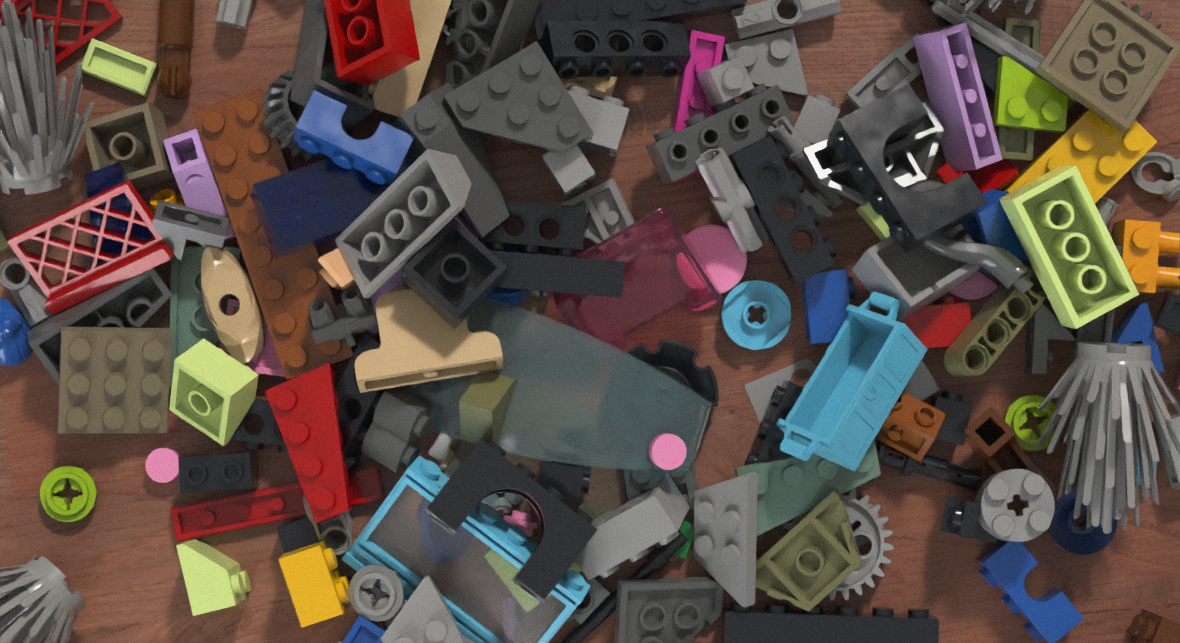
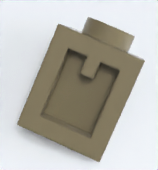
M443 427L431 445L428 454L440 461L438 467L442 469V473L451 478L473 450L475 443L461 439L459 433L448 427Z

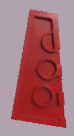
M330 362L265 390L316 524L323 523L352 510L347 466L344 463L342 444H344L343 435L339 426L337 411L339 409L338 397L334 388V366Z

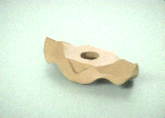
M209 246L204 250L201 260V290L205 310L217 338L227 352L240 363L248 364L259 356L264 345L263 312L251 278L238 259L223 248ZM232 294L239 299L240 308L237 313L229 316L222 312L220 303L223 297Z

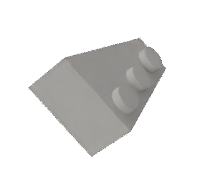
M668 473L658 478L659 482L656 487L643 494L637 491L630 496L631 501L613 511L609 509L594 519L591 525L598 530L575 559L588 581L598 575L601 578L611 575L619 569V563L628 558L631 562H634L649 552L648 547L657 542L661 546L665 545L679 535L678 530L690 507Z

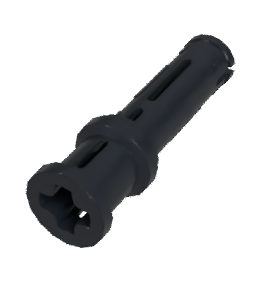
M879 440L876 442L879 466L883 465L900 470V474L904 476L911 475L913 472L942 482L965 487L972 491H976L981 479V470L969 468L925 454L921 461L922 465H917L916 462L918 460ZM892 453L898 455L899 459L890 457L887 454ZM932 466L956 472L957 476L934 470Z

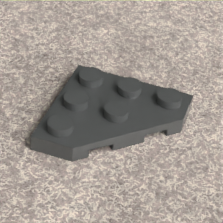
M537 41L443 96L444 101L462 130L475 133L480 132L496 136L499 139L548 149V151L559 154L565 153L594 134Z
M713 577L618 580L614 643H693L696 640L694 636L708 623L712 625L722 615L724 588Z

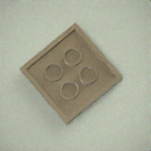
M1082 0L1035 72L1124 133L1129 129L1179 53L1180 44L1117 0Z
M61 327L57 415L58 434L167 433L172 345L171 328Z

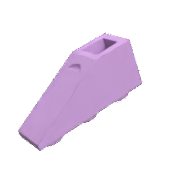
M198 129L163 140L173 175L186 207L229 217ZM230 219L224 241L236 237Z

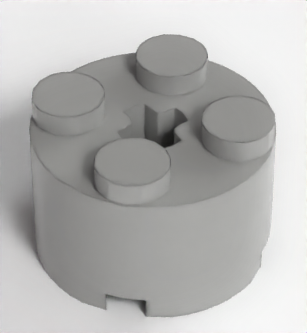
M1010 469L991 475L982 484L975 498V502L980 503L978 515L980 525L995 538L1007 542H1024L1038 537L1050 527L1055 510L1054 497L1048 484L1040 475L1024 469ZM1013 496L1015 501L1021 502V508L1017 509V515L1014 510H1008L1007 503L1013 502Z

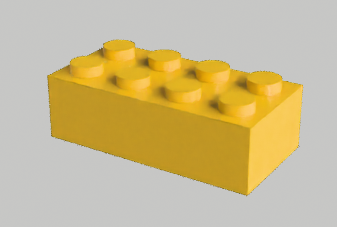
M1085 108L1066 127V131L1060 133L1019 174V177L1012 181L1002 192L1011 193L1061 165H1076L1094 203H1096L1157 141L1136 120L1133 121L1128 130L1122 133L1091 110Z

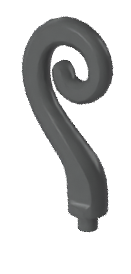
M932 180L920 181L908 189L927 192L945 184ZM942 234L922 245L941 256L983 267L994 275L1007 289L1014 285L1023 295L1034 286L1025 276L1029 269L1015 255L1003 248L989 244L957 240Z

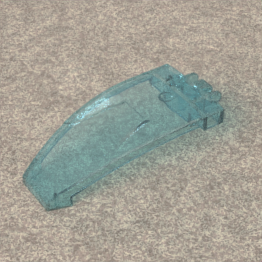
M486 298L466 318L470 332L487 331L495 334L500 340L504 369L490 372L517 380L497 442L507 453L590 467L652 472H692L712 405L710 401L699 393L609 343L571 326L517 306ZM478 374L406 385V391L432 405L430 414L432 424L429 430L473 443L460 438L459 400ZM672 433L684 441L687 449L686 458L678 468L664 470L651 461L649 445L659 434Z

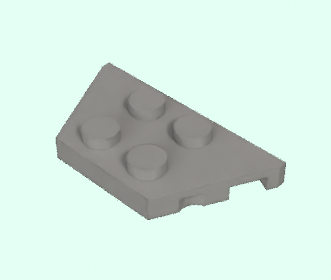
M751 472L696 490L694 496V558L745 608L755 604L757 472Z
M430 573L423 578L380 638L382 643H467Z

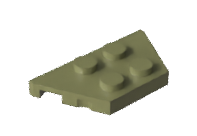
M837 488L828 494L756 561V588L766 591L767 595L779 600H788L794 606L810 611L861 565L862 559L841 493Z

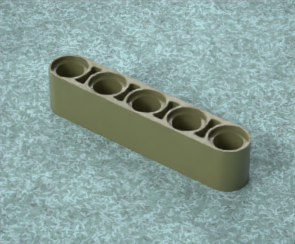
M1029 259L1022 263L1029 269L1025 276L1034 286L1024 295L1014 285L1009 289L1003 284L999 286L945 352L944 366L951 375L960 377L977 376L985 373L1047 298ZM987 329H988V331H989V340H988L987 334H986V333H987ZM966 354H967L968 360H969V361H968V366H967L966 361H965Z

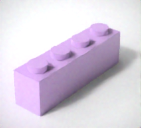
M967 23L940 27L913 36L931 108L944 129L940 142L946 164L948 163L955 172L977 170L1002 160Z

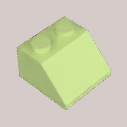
M203 338L174 360L169 410L222 446H225L255 401L259 375Z
M198 538L176 545L193 616L236 606L248 598L247 592L251 590L250 580L247 572L241 571L238 562Z

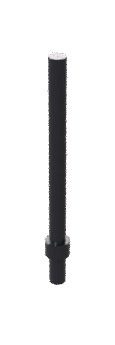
M678 530L679 535L675 539L662 545L660 548L655 547L646 556L648 560L628 579H648L657 570L661 572L671 562L669 558L689 539ZM617 589L561 643H581L616 610Z

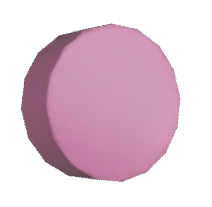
M672 433L657 435L649 445L651 461L664 470L678 468L686 458L687 449L684 441Z
M171 448L153 450L148 455L145 463L148 476L158 483H167L175 480L179 476L178 457L181 456Z

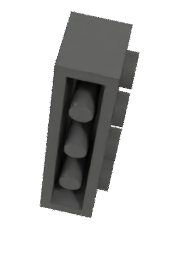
M762 83L745 92L747 98L738 103L732 98L714 106L717 111L715 114L705 117L704 113L701 112L684 120L686 127L677 132H674L673 127H669L654 134L653 137L656 142L645 147L662 184L675 182L697 171L698 168L695 161L700 157V154L709 149L722 147L729 156L770 136L768 127L773 126L772 123L782 116H786L792 125L795 124L779 86L775 85L766 89L765 84Z

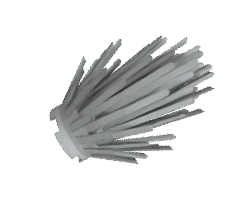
M4 0V3L1 5L4 26L0 20V185L2 192L5 194H12L10 188H24L25 195H30L61 187L60 179L67 177L69 180L73 179L70 163L87 127V124L83 125V122H87L94 102L87 104L82 118H79L77 109L83 84L81 85L83 64L80 62L75 68L65 118L67 79L65 76L60 79L57 104L54 26L48 30L49 42L45 50L43 23L40 19L36 21L37 54L31 7L25 11L27 21L25 23L26 38H24L21 22L17 17L14 3H11L10 0Z
M1078 342L1077 357L1037 408V410L1044 409L1052 398H1058L1055 403L1056 409L1036 444V447L1042 446L1048 433L1055 430L1047 448V454H1050L1055 450L1076 401L1063 439V444L1068 445L1062 467L1057 500L1063 497V493L1065 495L1071 493L1072 485L1076 480L1082 447L1074 520L1080 517L1081 504L1083 503V505L1087 506L1086 530L1091 527V524L1094 527L1101 524L1103 532L1109 534L1112 531V518L1114 517L1116 520L1121 519V528L1126 532L1127 503L1128 507L1133 509V522L1139 527L1137 445L1142 497L1146 500L1149 499L1151 482L1153 502L1159 506L1154 461L1158 462L1160 457L1146 398L1164 450L1171 452L1169 443L1173 440L1180 456V442L1160 393L1168 403L1173 404L1179 415L1180 405L1153 364L1150 345Z
M35 555L26 564L0 568V643H42L44 639V643H58L60 635L59 643H69L74 618L86 606V603L78 590L73 594L70 593V587L63 580L66 576L45 557L41 556L38 558Z

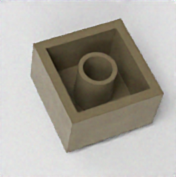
M147 102L83 122V125L87 124L84 135L99 191L103 192L127 179L130 180L136 190L175 179L163 140L169 138L163 111Z

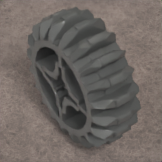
M295 69L292 72L287 70L272 81L269 89L263 96L262 101L265 104L260 112L266 116L263 126L273 129L270 138L278 137L281 141L280 149L285 147L291 148L292 157L302 153L305 161L313 157L320 161L327 156L320 152L317 154L307 152L298 145V142L293 140L295 127L305 106L290 100ZM342 124L345 133L351 136L356 127Z

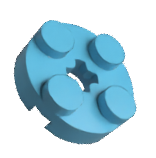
M761 280L740 283L724 299L720 313L723 329L727 336L740 347L750 350L770 348L779 343L789 330L791 323L790 301L786 294L773 283ZM750 306H753L755 309L760 306L764 308L765 312L762 314V317L765 321L761 325L757 321L752 324L748 321L747 318L750 316L748 308Z

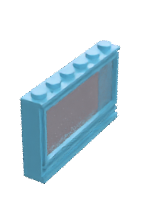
M419 455L407 468L341 560L356 571L369 564H384L390 570L397 571L398 578L402 583H405L403 591L406 599L402 606L405 601H408L423 578L430 573L462 634L475 643H548L577 606L580 605L591 586L585 582L582 575L577 571L567 569L544 601L539 603L511 580L534 551L537 544L527 538L526 533L522 529L510 525L501 518L492 506L482 502L475 506L455 534H450L424 513L450 478L442 473L434 462L425 460ZM378 581L376 586L381 589L380 581Z

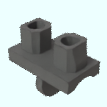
M358 286L344 290L341 294L343 304L330 307L328 300L323 298L310 302V315L308 318L316 345L328 340L335 342L344 338L349 347L357 345L354 335L366 331L367 326L378 323L371 297L363 298Z

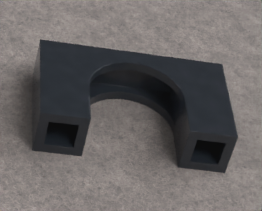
M909 83L838 119L829 133L833 148L838 154L843 155L850 166L853 179L863 186L869 195L873 210L883 217L889 226V233L896 244L902 246L905 253L976 216L988 203L968 172L935 190L918 192L898 184L887 171L883 158L885 144L917 128L928 114Z
M480 439L424 513L450 534L454 535L475 506L490 495L511 493L528 501L535 509L540 521V538L534 551L511 581L541 603L546 599L598 529L591 525L594 520L583 510L576 508L573 511L563 503L565 498L560 492L549 485L543 488L533 479L536 475L529 468L521 463L515 466L505 458L506 451L491 440L485 443Z

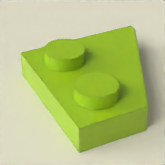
M1008 56L999 57L993 125L1055 133L1065 132L1068 96Z

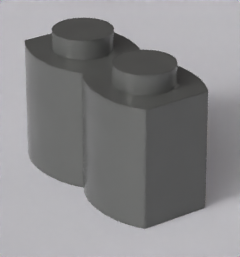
M394 387L384 391L375 409L373 422L365 435L361 452L394 472H398L407 466L409 467L420 454V448H418L420 437H423L428 432L432 424V418H430L432 405L401 387Z

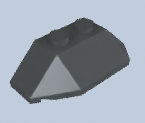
M928 101L922 103L928 114L920 125L884 146L883 158L886 169L891 177L905 188H909L920 181H926L944 133V129ZM831 139L803 149L802 153L819 183L863 206L870 203L869 195L863 186L853 179L849 164L843 155L835 151Z

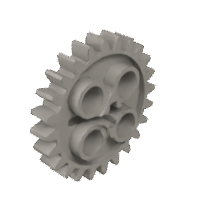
M856 488L850 490L848 496L842 494L841 497L850 525L855 521L861 522V525L853 531L854 537L857 535L867 536L871 540V547L867 552L860 554L862 559L861 565L829 593L830 600H834L836 591H841L845 600H848L849 589L852 588L860 596L863 595L861 584L865 582L870 587H875L871 576L876 574L884 577L885 574L879 565L880 563H891V559L883 555L884 551L894 549V545L884 542V538L891 536L893 531L882 529L881 527L889 519L887 516L876 517L875 514L881 506L875 504L869 508L867 506L870 497L868 494L864 495L860 500L856 499ZM811 510L795 517L792 522L787 521L781 525L790 530ZM785 534L779 535L778 540H780Z

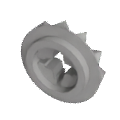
M369 564L358 570L352 577L349 585L350 602L355 611L367 620L376 622L388 620L399 612L402 603L406 599L403 591L405 583L400 581L397 571L390 570L384 564ZM378 581H380L381 590L386 592L388 596L381 597L378 603H376L375 593L370 592L367 588L375 587Z

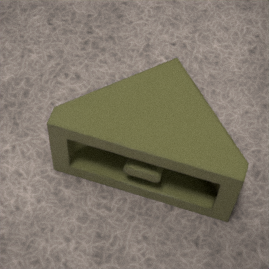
M490 371L478 374L459 400L461 439L476 444L480 439L485 443L491 440L497 444L517 380Z

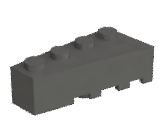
M306 0L290 100L306 107L315 90L347 105L342 124L352 127L374 111L373 99L369 98L368 86L337 78L324 0Z
M154 267L58 312L27 332L28 344L59 386L61 327L140 328L172 296L169 285L157 267Z

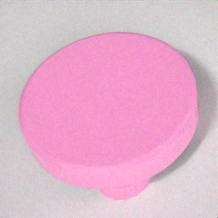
M709 224L697 227L685 236L677 251L676 264L680 277L692 290L699 294L718 295L729 291L742 279L747 267V253H742L738 248L729 228Z

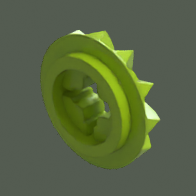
M1027 395L1019 397L1008 406L1004 421L1016 432L1015 439L1024 450L1039 451L1047 448L1055 432L1053 430L1051 433H1048L1043 445L1036 447L1056 409V406L1049 401L1044 409L1037 410L1045 397ZM1026 410L1032 417L1045 416L1036 425L1038 437L1032 429H1019V427L1023 426V423L1027 422Z
M70 465L62 466L52 470L44 478L40 488V501L46 513L52 518L61 522H74L86 517L95 507L98 491L94 484V478L85 472L83 468ZM68 483L71 484L73 490L82 491V495L72 498V504L68 503L67 498L55 495V493L66 490Z

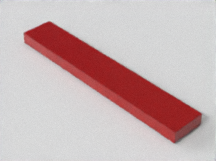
M379 465L358 469L349 478L352 507L385 500ZM300 481L170 508L176 542L307 516Z

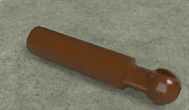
M159 0L158 46L160 47V60L156 81L159 91L168 98H181L191 89L190 61L191 49L194 43L195 0Z

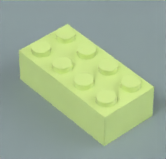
M1061 165L999 199L1061 326L1077 329L1139 295L1076 165Z

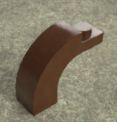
M992 407L988 408L964 430L966 441L992 475L1010 469L1031 471L1044 479L1052 491L1054 503L1057 501L1058 488L1027 456L1015 439L1016 432Z

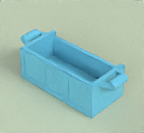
M874 291L869 299L859 307L852 304L847 306L846 311L849 314L831 345L827 348L825 355L804 386L802 393L786 419L780 418L776 424L784 432V439L780 445L781 451L803 461H807L813 453L854 472L856 471L928 350L905 323L896 321L897 311L900 308L899 299ZM871 306H875L889 311V314L884 316L869 309Z

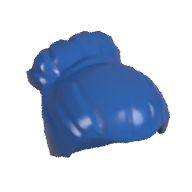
M4 298L0 300V365L13 367L25 362L32 354L33 349L28 344L27 332L33 329V327L29 326L22 311L16 309Z

